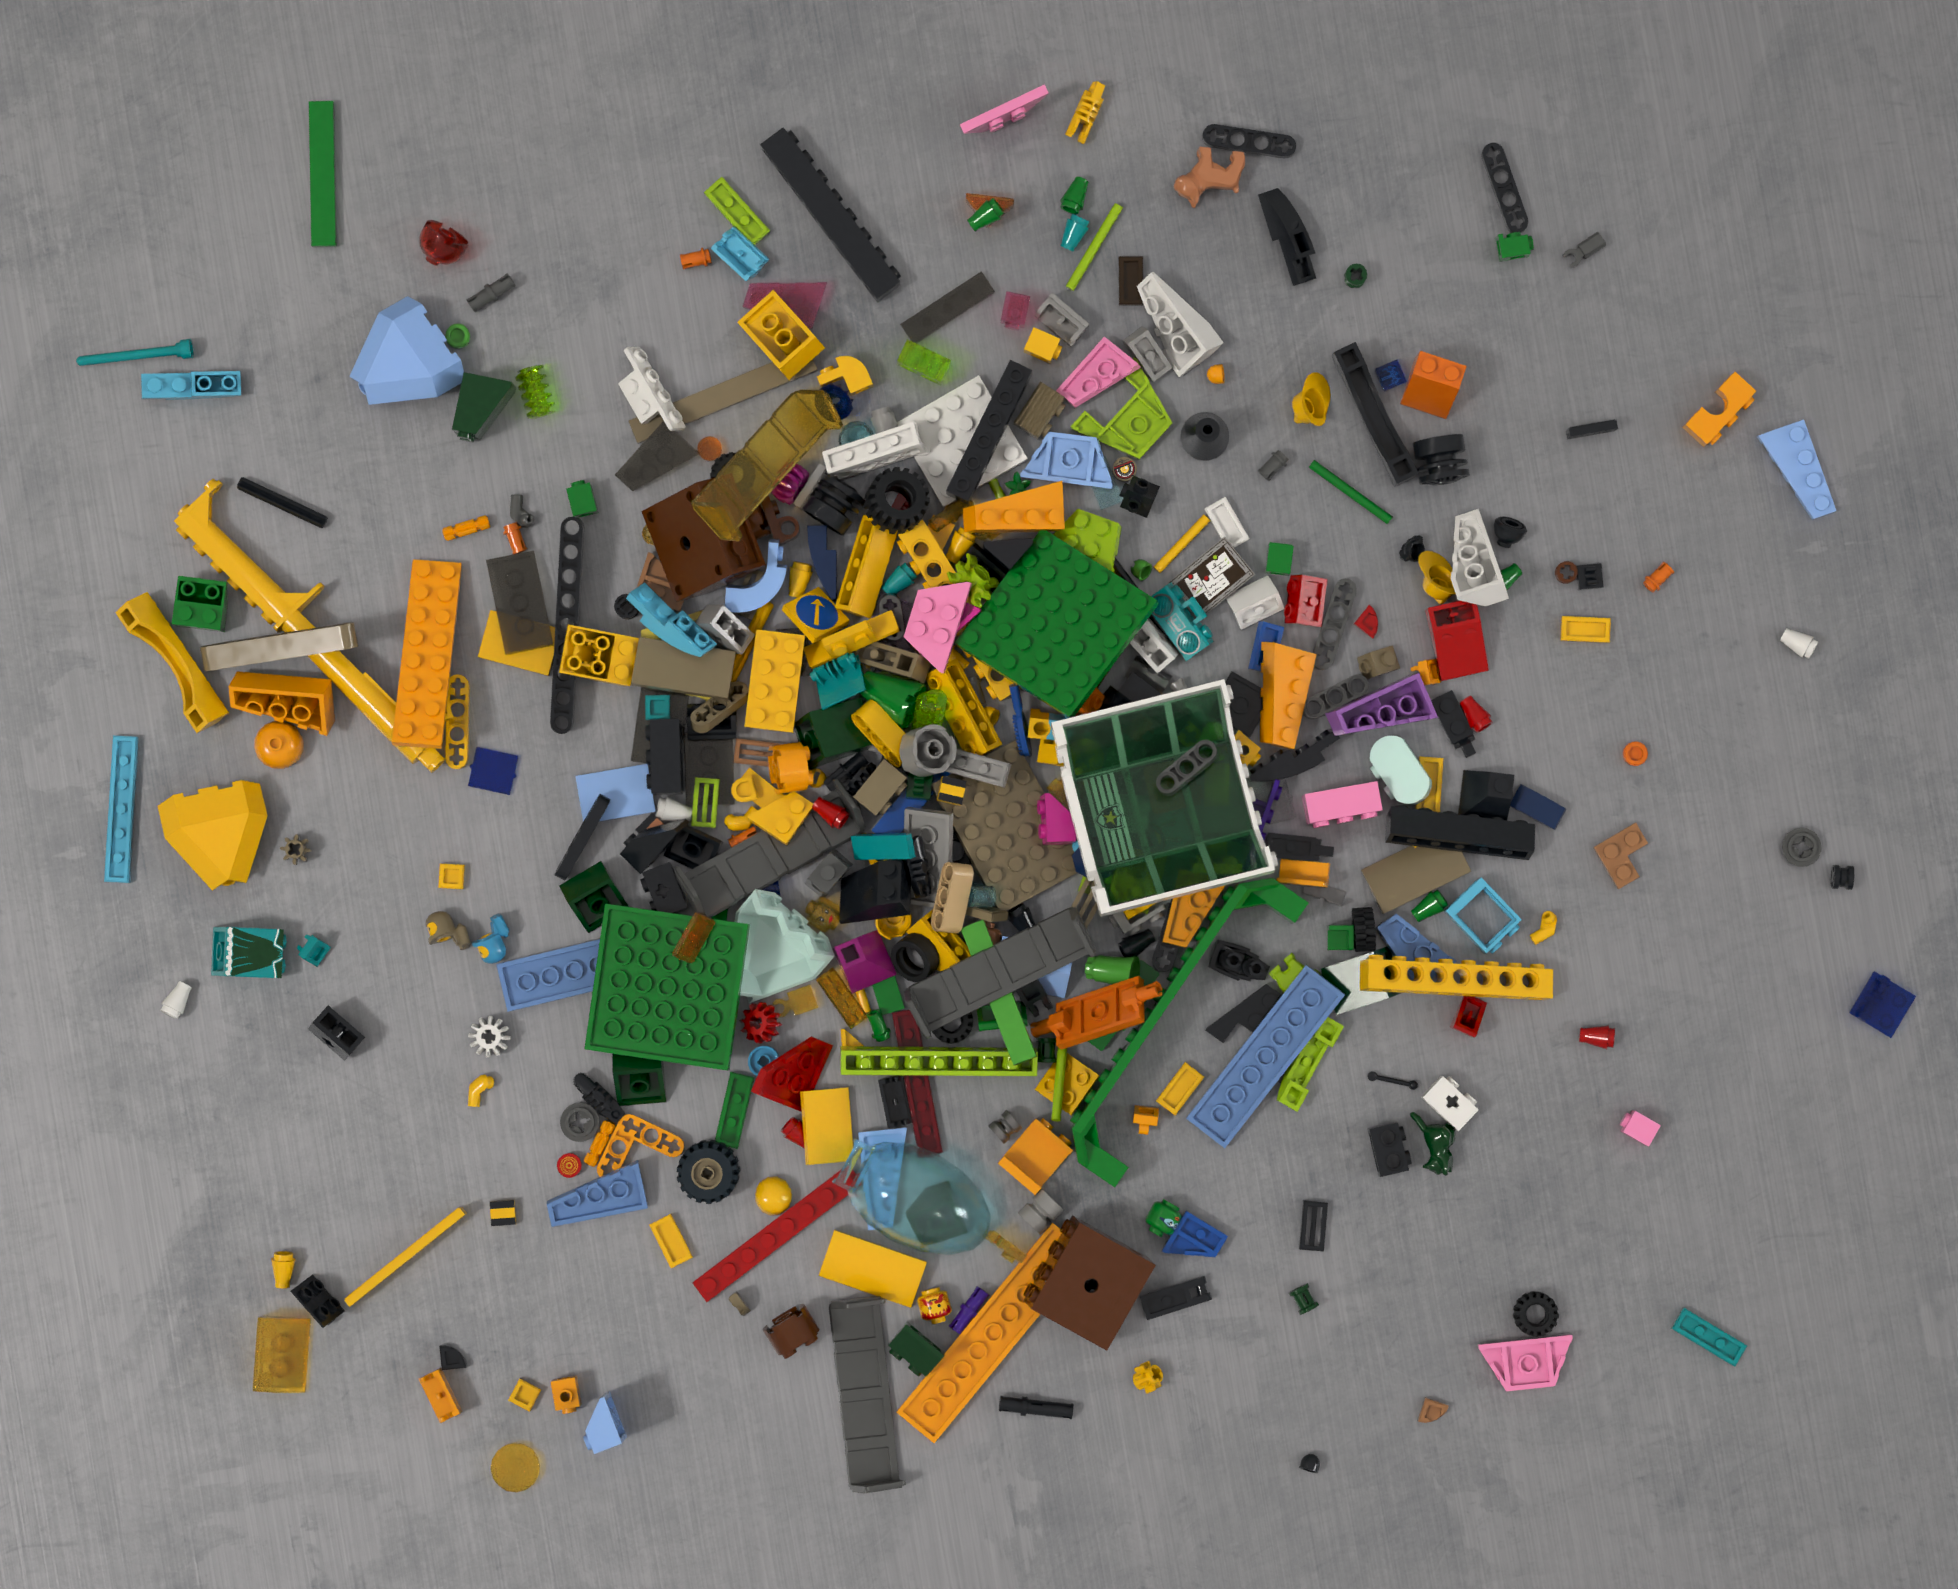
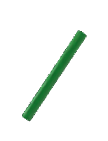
M1314 460L1309 466L1312 471L1384 523L1388 524L1393 516Z

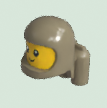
M437 911L428 916L425 925L430 934L428 938L430 945L452 939L456 946H459L460 950L470 947L471 942L466 926L459 923L455 928L451 916L444 911Z

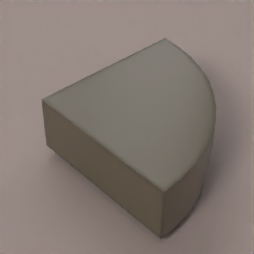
M737 1291L729 1297V1301L738 1309L741 1315L745 1316L751 1311Z

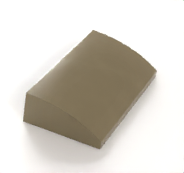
M1409 846L1361 869L1382 914L1472 872L1462 852L1425 847L1414 848V846Z

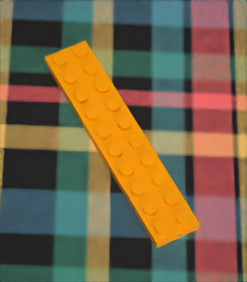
M1053 1222L978 1311L977 1315L969 1322L963 1332L950 1345L942 1360L922 1379L896 1411L931 1442L935 1443L1039 1317L1040 1314L1032 1310L1024 1301V1292L1030 1283L1033 1284L1038 1276L1036 1271L1041 1262H1046L1049 1257L1048 1250L1054 1240L1058 1241L1062 1234L1060 1228Z

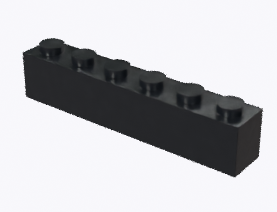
M1405 805L1391 806L1386 816L1385 843L1529 860L1535 850V824H1530L1525 820L1506 821L1501 817L1482 818L1477 814L1458 815L1453 811L1434 812L1429 808L1410 809Z

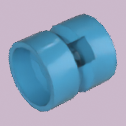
M759 1046L748 1057L749 1069L754 1075L758 1076L762 1067L777 1059L780 1055L773 1047Z

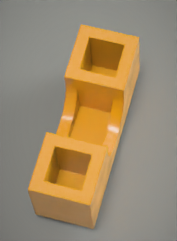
M1732 373L1715 391L1724 402L1723 412L1719 415H1713L1701 407L1682 428L1703 447L1708 443L1713 445L1722 436L1719 431L1725 425L1729 428L1738 419L1736 413L1741 407L1746 410L1755 400L1752 396L1756 390L1738 373Z

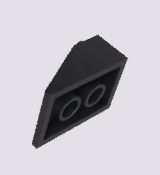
M903 859L878 861L841 878L840 924L910 915L911 883L908 878L910 874L907 873L908 868Z

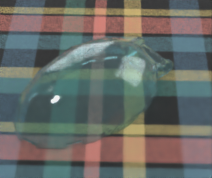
M854 1139L853 1143L855 1145L837 1179L834 1178L833 1183L847 1190L852 1205L872 1228L889 1240L917 1251L944 1255H954L974 1250L989 1236L991 1214L983 1193L962 1170L937 1153L910 1143L882 1142L869 1146ZM865 1149L868 1153L851 1186L845 1183L862 1150Z

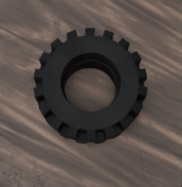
M894 467L892 471L890 468L885 469L883 473H879L865 494L864 509H869L866 515L868 518L872 517L873 521L871 523L874 526L880 525L881 528L879 530L883 532L888 529L889 534H895L897 530L899 534H903L907 529L908 531L912 530L915 525H918L928 509L927 506L930 503V497H927L929 489L923 487L926 482L923 479L919 480L917 478L919 474L916 472L913 474L909 473L910 469L904 468L903 471H900V467ZM895 491L902 494L908 502L909 509L898 510L888 504L885 493Z

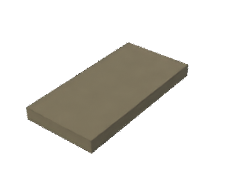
M639 637L631 686L728 700L736 652L713 648L702 657L683 652L664 640Z

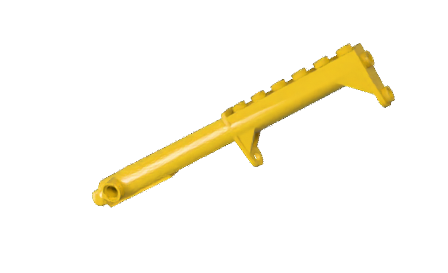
M210 480L204 486L205 492L190 506L186 504L177 513L179 516L174 520L179 526L176 531L185 540L190 537L196 543L193 548L202 557L207 554L213 560L210 565L219 574L224 571L230 577L227 582L236 591L241 588L247 594L244 599L253 608L258 605L264 611L261 616L270 625L274 622L276 623L273 628L278 633L281 631L286 633L316 628L301 612L321 593L325 586L320 582L308 593H286L212 521V497L221 489L223 484L219 480ZM340 651L308 655L314 664L331 679L341 692L392 743L396 702L366 672L362 674ZM395 746L412 764L420 761L431 773L437 770L445 761V758L435 748Z

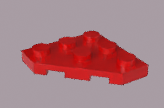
M812 1036L762 1067L751 1092L802 1112L800 1091L814 1090L833 1045Z

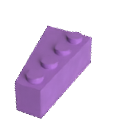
M1419 673L1403 677L1325 713L1335 736L1438 718Z

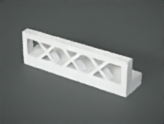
M910 422L823 451L822 454L828 475L844 480L925 453L926 448L919 438L916 424Z

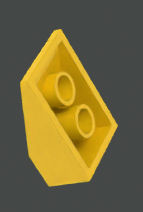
M774 290L737 322L788 380L825 349L816 336Z

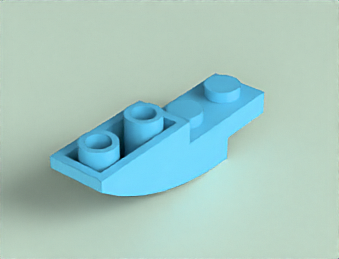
M240 371L141 374L142 399L166 400L241 396Z
M645 582L627 596L626 599L643 615L640 622L671 646L688 654L702 657L717 645L683 610L676 614Z

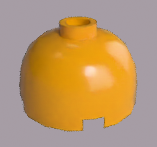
M272 721L265 724L258 731L254 741V749L258 759L264 765L273 769H285L292 766L300 759L304 748V740L300 732L294 725L285 721L283 723Z

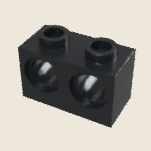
M1398 1122L1367 1128L1378 1176L1383 1177L1409 1171L1408 1165L1412 1164L1409 1150L1404 1151L1402 1141L1406 1140L1403 1126L1399 1127ZM1386 1130H1391L1394 1134V1140L1390 1144H1385L1381 1139L1382 1133ZM1391 1154H1397L1400 1158V1163L1395 1168H1391L1387 1164V1158Z

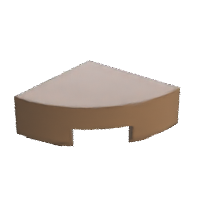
M1424 1398L1417 1421L1422 1423L1435 1421L1445 1414L1449 1405Z

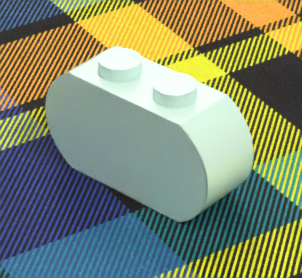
M1385 736L1379 739L1370 751V761L1373 764L1370 769L1378 780L1382 778L1387 785L1383 789L1391 800L1395 798L1398 802L1407 805L1418 804L1425 800L1431 791L1432 780L1407 742L1398 736Z

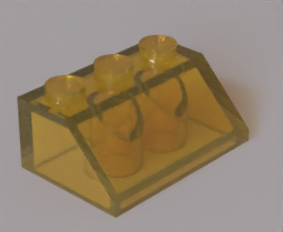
M263 1315L258 1317L253 1391L271 1393L306 1392L311 1319Z

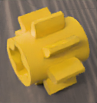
M1147 1361L1134 1368L1133 1383L1139 1390L1145 1389L1146 1394L1162 1386L1160 1382L1163 1380V1373L1157 1365L1151 1366L1150 1361Z

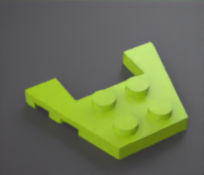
M1142 368L1124 378L1137 392L1105 427L1084 411L1070 428L1085 436L1096 437L1099 442L1140 460L1172 425L1170 417Z
M1077 509L1065 521V529L1056 531L1053 535L1113 573L1115 572L1113 567L1115 556L1118 553L1121 525L1109 519Z

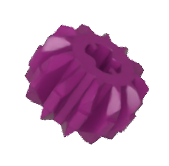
M791 461L783 465L772 484L771 494L783 503L789 505L794 503L808 481L809 472L801 465Z

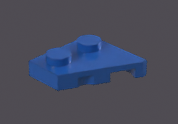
M1185 1211L1174 1233L1163 1247L1162 1252L1216 1257L1228 1236Z

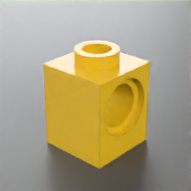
M1033 327L1025 345L1024 353L1050 364L1052 359H1058L1062 350V346L1059 345L1060 338Z

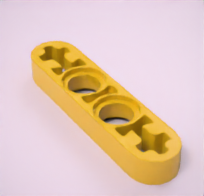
M456 674L450 677L447 699L450 708L455 703H461L465 711L460 717L453 716V718L446 721L445 759L449 767L459 770L467 765L469 759L470 685L467 678ZM456 679H460V682L465 684L464 688H460V696L465 695V700H451V695L456 696V689L452 688V683H456ZM460 727L464 731V737L460 741L452 740L450 735L452 729ZM450 744H464V749L459 748V755L464 758L463 761H459V765H455V762L450 760L451 756H455V748L450 749Z

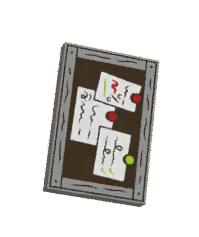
M1223 537L1170 580L1168 584L1172 582L1174 586L1177 585L1182 590L1185 602L1194 596L1207 614L1251 579L1255 573L1226 537Z

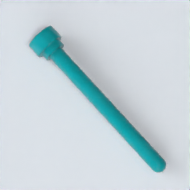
M183 339L174 346L79 356L76 359V363L79 366L172 355H177V357H182V359L193 358L194 351L191 339Z

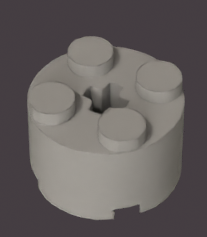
M935 724L919 727L904 734L899 750L903 769L919 777H926L946 771L953 764L957 754L954 738L945 731L944 727Z

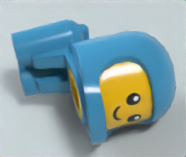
M501 914L490 917L492 932L471 942L473 947H477L482 957L481 959L488 964L497 963L506 955V946L501 936H504V938L508 937L509 928Z

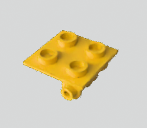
M1068 1053L1062 1109L1072 1116L1099 1078V1075ZM1056 1063L1051 1065L1034 1089L1051 1102H1053Z

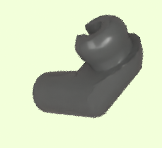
M511 495V519L523 528L530 527L534 523V517L522 508L523 495Z

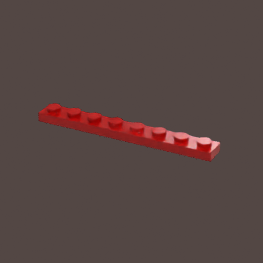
M849 1164L692 1282L705 1301L708 1302L861 1186L863 1182Z

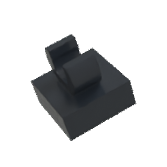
M1601 563L1576 566L1578 569V590L1604 587Z

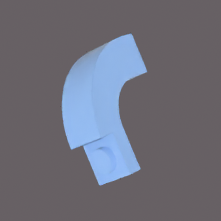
M769 540L767 569L760 580L750 585L727 584L725 607L730 612L741 613L758 609L768 603L778 593L787 571V565L778 564V561L783 560L784 548L779 546V540Z

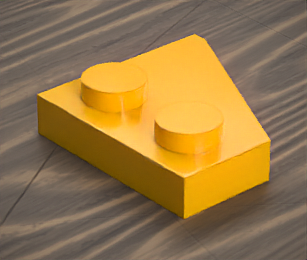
M791 792L750 814L748 820L787 846L812 811L813 803L800 794Z

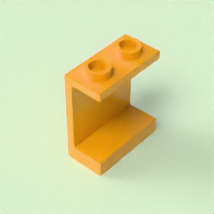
M1035 1118L998 1162L1001 1167L1034 1195L1038 1193L1043 1184L1073 1151L1070 1148L1072 1142L1062 1134L1057 1137L1051 1131L1054 1127L1044 1118L1040 1121Z

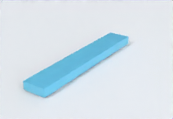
M113 736L104 882L130 883L139 737Z

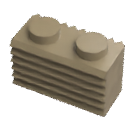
M1040 381L1015 419L1014 425L1037 440L1040 436L1045 437L1053 426L1050 424V421L1054 415L1059 417L1066 407L1063 404L1065 397Z

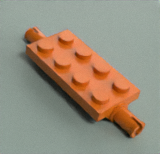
M1136 976L1056 1003V1012L1049 1015V1018L1030 1024V1027H1033L1030 1028L1031 1034L1037 1038L1053 1032L1056 1036V1046L1063 1050L1144 1023V1003L1146 1000L1162 996V992H1160L1162 991V986L1158 981L1144 986V980L1140 976Z

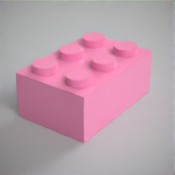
M1377 781L1308 793L1302 796L1306 824H1313V828L1328 826L1331 820H1337V824L1354 821L1353 816L1359 815L1361 820L1378 816L1377 812L1383 810Z

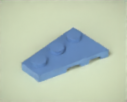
M1398 914L1393 915L1375 928L1393 956H1405L1407 961H1415V958L1424 957L1430 958V962L1438 963V959H1453V963L1457 962L1454 958L1440 950V947L1435 943L1430 942L1421 935L1417 929ZM1408 969L1407 976L1413 981L1414 973L1411 969ZM1433 970L1430 973L1431 979L1437 975Z

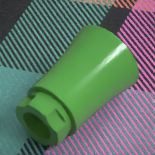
M1089 955L1085 964L1086 978L1094 979L1096 982L1115 984L1140 976L1139 957L1104 955L1091 958Z

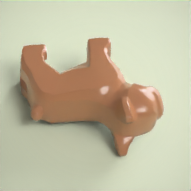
M1199 147L1197 150L1198 163L1189 173L1177 177L1174 182V190L1177 191L1179 196L1188 199L1192 208L1196 207L1199 197L1206 189L1233 190L1234 193H1238L1241 172L1245 167L1244 152L1233 151L1232 155H1230L1231 164L1225 169L1219 164L1212 162L1211 148Z

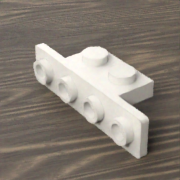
M640 347L625 348L624 352L634 371L618 384L640 423L647 424L660 413L670 431L683 430L686 426L682 421V415L675 409L671 402L670 394L663 388L657 372L652 369L647 360V354Z

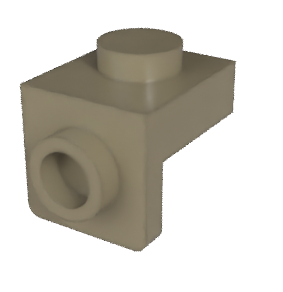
M1393 645L1357 657L1359 669L1367 680L1400 669Z

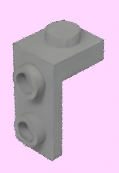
M1163 904L1132 924L1128 922L1122 911L1107 915L1114 928L1119 926L1123 934L1129 932L1130 935H1133L1143 929L1141 923L1148 919L1152 923L1164 916L1162 911L1166 907Z

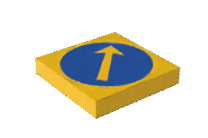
M820 587L784 604L782 611L812 643L846 627L850 621L841 610L835 608V603Z

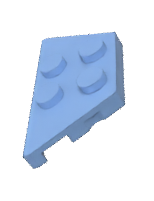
M1048 432L1042 440V444L1036 449L1032 459L1020 474L1022 478L1053 482L1062 481V483L1107 489L1114 488L1099 440L1096 437Z

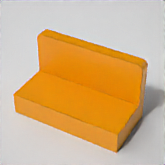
M1281 859L1279 878H1276V881L1281 884L1328 888L1330 863Z

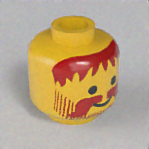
M940 1287L921 1291L922 1295L917 1299L921 1318L926 1321L931 1320L932 1324L946 1321L945 1316L952 1312L947 1291L941 1290Z

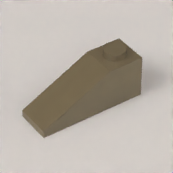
M874 642L852 652L855 655H859L860 663L920 683H925L931 665L924 656L879 642Z

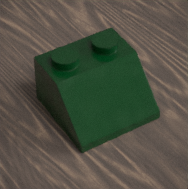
M602 861L559 885L569 906L588 933L601 926L605 904L629 907Z
M612 1054V1072L619 1106L666 1102L663 1061Z
M909 1322L903 1325L888 1344L891 1348L889 1353L899 1361L904 1358L910 1363L908 1368L918 1377L921 1374L926 1377L945 1356L944 1351Z

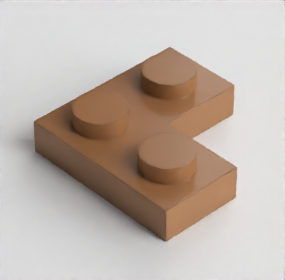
M1633 823L1593 847L1617 889L1640 877L1628 855L1647 845L1648 842L1637 823Z

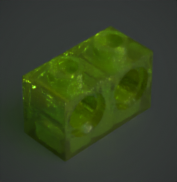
M907 339L897 359V365L941 386L951 366V360Z

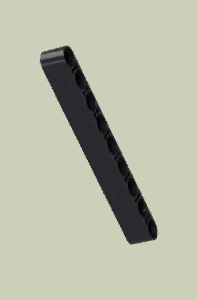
M575 516L564 519L560 530L550 715L551 728L558 734L567 733L574 724L576 676L571 675L569 680L564 681L559 678L558 671L562 658L559 648L564 643L566 632L561 628V621L564 618H568L573 621L574 626H579L584 523ZM571 520L576 521L579 525V531L574 535L566 530V525ZM568 545H574L578 550V554L574 559H570L565 555V548ZM568 569L576 573V580L573 583H567L564 580V572ZM565 594L574 596L575 604L573 607L568 608L563 605L562 598ZM564 691L570 696V701L567 705H562L557 701V694ZM558 716H565L568 719L569 724L566 729H559L556 726L555 721Z

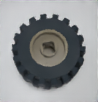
M703 1140L693 1144L682 1155L677 1166V1181L681 1183L680 1188L682 1192L685 1191L688 1194V1198H694L698 1203L706 1202V1204H712L715 1201L717 1203L730 1195L736 1187L740 1172L739 1160L737 1156L733 1155L734 1151L731 1148L725 1147L726 1144L722 1142L717 1143L716 1140Z

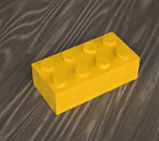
M756 629L744 727L794 733L805 635Z

